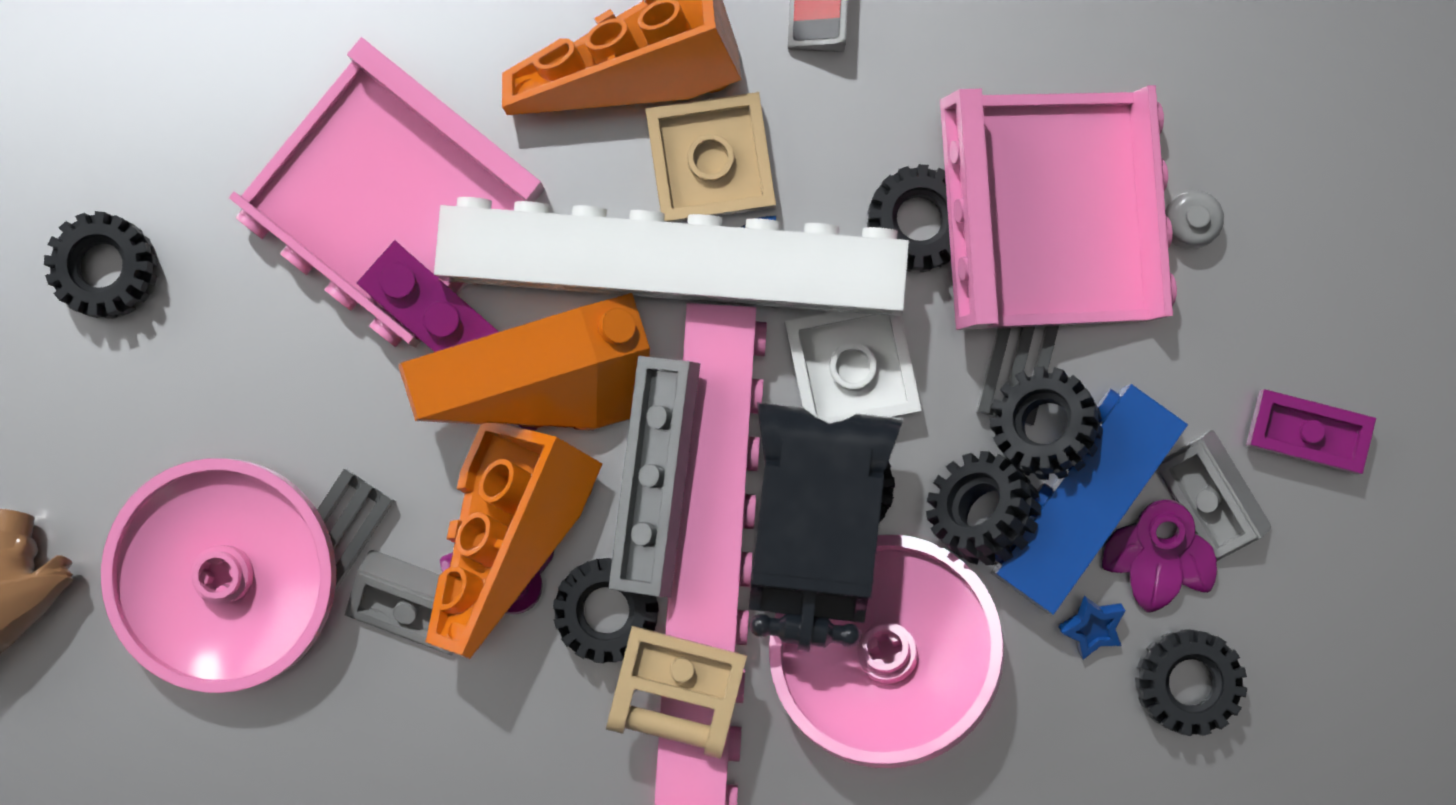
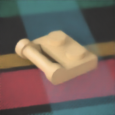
M632 626L606 730L621 734L624 733L625 728L704 748L703 755L721 759L747 655ZM637 689L715 709L711 726L632 706L634 690Z

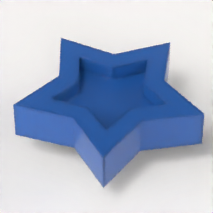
M1084 595L1078 614L1058 627L1062 634L1077 641L1078 652L1084 660L1101 646H1122L1116 628L1126 610L1121 603L1098 606Z

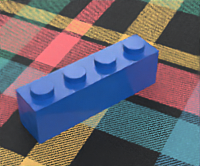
M1132 384L1122 387L1119 393L1110 388L1097 404L1102 417L1099 420V424L1103 428L1102 439L1095 438L1094 443L1098 450L1094 457L1089 454L1083 457L1082 460L1086 466L1079 471L1072 466L1066 469L1068 477L1057 479L1052 487L1043 482L1037 489L1040 497L1034 500L1041 505V515L1030 517L1038 524L1035 534L1026 530L1023 533L1022 537L1029 542L1026 547L1021 550L1015 544L1012 545L1010 550L1014 557L1007 561H1004L995 554V560L998 563L991 574L1047 614H1055L1189 425Z

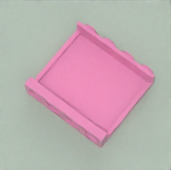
M361 37L347 54L352 62L245 192L240 196L234 191L229 199L242 208L235 218L262 240L269 231L286 244V247L280 254L301 272L308 275L314 267L331 280L324 289L328 294L350 311L359 303L374 315L375 319L369 327L386 341L397 347L403 339L416 348L421 340L356 282L394 240L434 274L440 205L456 206L458 197H476L491 200V209L514 210V203L516 201L535 202L545 188L539 179ZM442 281L457 295L468 284Z
M1148 85L1135 92L982 95V88L958 89L940 99L956 330L1149 322L1173 316L1172 306L1177 296V285L1173 274L1170 273L1168 248L1172 242L1173 232L1171 221L1165 214L1164 191L1168 183V168L1166 162L1161 158L1160 134L1164 125V113L1161 104L1157 102L1156 85Z

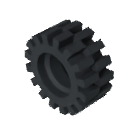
M919 164L917 168L909 169V166L903 167L896 174L885 178L880 187L876 189L867 213V227L893 229L897 231V239L909 240L906 269L908 272H911V270H920V273L928 272L938 266L939 268L944 266L951 260L945 170L938 168L937 171L928 169L929 165ZM915 197L926 198L935 203L940 210L942 218L938 233L932 238L923 241L913 240L904 235L897 222L900 206L905 201Z
M95 211V215H88L86 213L76 215L77 221L72 224L65 221L58 227L62 231L59 238L51 236L47 244L53 247L51 256L44 255V265L50 267V274L45 275L48 285L55 288L56 292L53 294L57 299L69 305L68 308L95 318L104 317L107 319L118 318L117 314L122 312L125 314L136 310L134 304L138 301L144 303L150 296V294L146 293L149 284L155 286L157 276L152 274L153 266H158L157 256L153 255L150 250L154 246L150 239L141 233L142 230L117 215L113 216L99 211ZM98 244H110L121 255V273L115 282L106 287H92L82 276L81 260L86 251Z
M1044 366L1034 367V376L1028 377L1022 371L1015 375L1019 383L1014 387H1011L1007 382L1001 387L1000 391L1003 393L1004 398L1002 401L997 399L993 401L991 409L995 412L996 418H990V428L996 435L993 439L997 447L1023 474L1030 476L1031 473H1034L1040 480H1049V474H1055L1058 479L1069 476L1066 469L1074 466L1079 471L1086 466L1082 460L1086 454L1094 457L1098 450L1094 443L1095 438L1102 439L1103 428L1099 424V420L1102 417L1099 408L1094 402L1095 400L1087 388L1073 374L1071 377H1068L1063 369L1054 367L1053 373H1048ZM1047 403L1061 406L1066 410L1068 416L1067 428L1063 435L1056 441L1047 444L1031 441L1025 431L1026 419L1030 412L1037 406Z
M980 451L979 459L972 453L962 455L964 466L960 467L952 461L946 466L951 475L946 480L938 475L934 480L933 484L940 489L939 494L928 493L926 502L935 508L926 511L927 520L934 525L930 529L943 544L969 563L978 565L980 560L986 566L996 565L995 554L1004 561H1007L1014 557L1010 550L1012 545L1015 544L1023 550L1029 543L1022 537L1025 530L1033 534L1037 530L1038 524L1030 516L1041 515V505L1034 500L1040 497L1038 491L1031 484L1032 481L1010 461L999 454L995 457L990 451ZM998 491L1000 499L994 513L985 522L976 526H969L967 523L968 514L973 504L984 494Z
M610 558L587 561L569 572L570 574L562 580L558 587V593L553 603L555 628L558 629L562 637L561 640L566 647L569 646L577 656L583 659L586 658L595 663L602 664L623 661L632 626L655 631L659 612L656 596L619 591L624 595L629 605V616L624 626L612 633H601L590 627L584 616V604L587 597L593 591L609 587L612 559Z
M1191 629L1169 632L1162 635V639L1157 643L1152 642L1146 648L1149 652L1145 658H1140L1137 667L1140 668L1139 677H1135V687L1139 688L1141 695L1138 699L1141 706L1149 712L1148 716L1164 726V728L1187 736H1192V734L1200 736L1212 734L1211 730L1216 728L1223 729L1230 723L1227 720L1231 715H1238L1242 707L1238 706L1240 698H1246L1247 687L1243 686V678L1247 677L1245 667L1240 666L1237 660L1241 657L1236 650L1229 648L1226 645L1227 642L1218 636ZM1194 659L1202 662L1209 669L1212 676V688L1209 695L1202 702L1194 705H1185L1177 701L1172 695L1169 679L1171 672L1179 663Z

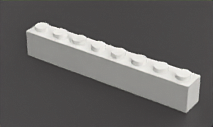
M458 197L456 206L440 205L434 275L442 281L616 295L632 293L633 296L903 316L909 240L897 239V231L893 229L867 227L862 229L861 237L838 235L839 226L806 223L804 224V232L781 231V222L769 219H746L745 228L722 226V217L704 214L688 215L687 223L664 222V213L650 210H631L629 219L606 217L607 209L580 205L572 206V215L549 213L548 204L530 201H516L514 203V210L491 209V200L476 197Z

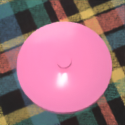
M218 458L194 460L169 468L151 478L122 507L112 524L103 550L101 563L102 596L106 613L119 640L136 661L149 672L166 682L192 691L206 693L239 691L257 686L284 673L296 664L315 643L326 624L334 600L336 588L335 553L331 537L318 510L309 498L287 478L262 465L244 460Z
M878 535L872 593L867 604L865 623L829 619L833 625L844 626L846 624H854L859 627L862 638L858 645L846 647L841 643L831 642L825 648L810 646V651L806 652L798 651L797 644L783 643L778 636L770 635L769 661L773 683L782 705L796 726L808 739L829 754L853 764L873 768H898L919 764L936 758L959 744L976 728L989 710L998 691L1004 665V640L999 616L990 594L978 576L962 560L944 548L922 539L902 535ZM776 613L774 618H782L785 614Z

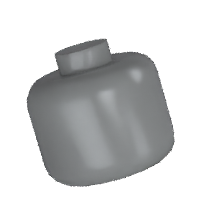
M1190 190L1182 193L1165 210V214L1169 217L1172 224V242L1183 249L1197 250L1207 246L1220 235L1224 225V212L1220 203L1212 195L1203 191Z

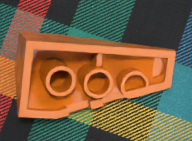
M643 0L616 17L611 9L595 17L594 20L597 25L589 33L573 42L567 38H560L502 73V108L506 115L688 100L705 93L721 91L729 84L742 80L738 45L723 0Z
M629 293L398 364V368L415 421L480 425L485 423L520 424L522 427L541 428L543 426L574 427L575 430H596L630 420L638 356L650 357V347L633 294Z
M485 423L480 425L460 470L457 489L464 493L460 518L450 521L447 540L454 543L450 568L441 573L438 578L426 643L471 659L579 519L603 463L556 436L508 424Z

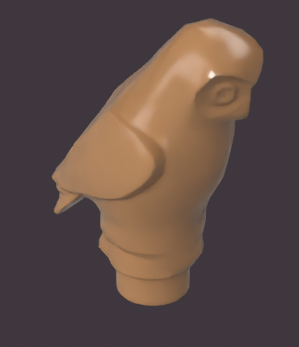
M0 509V654L49 609L61 592L73 581V574L68 570L72 565V561L62 555L55 556L33 572L35 567L34 558L38 553L37 543L31 538L35 517L27 513L8 509Z

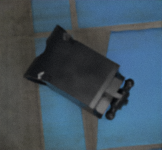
M757 402L765 467L748 610L785 615L782 618H771L766 614H757L751 619L750 629L758 637H766L767 635L778 636L783 643L797 644L798 651L809 652L810 646L825 648L831 642L841 643L846 647H854L860 643L862 638L860 628L854 624H846L844 626L833 625L829 619L865 623L867 604L872 593L884 472L897 440L903 418L856 413L845 420L827 423L815 417L804 407Z

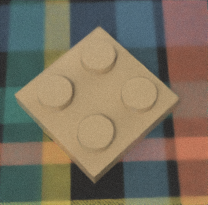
M759 92L645 109L660 211L665 214L664 222L676 223L687 221L690 214L724 216L776 208Z

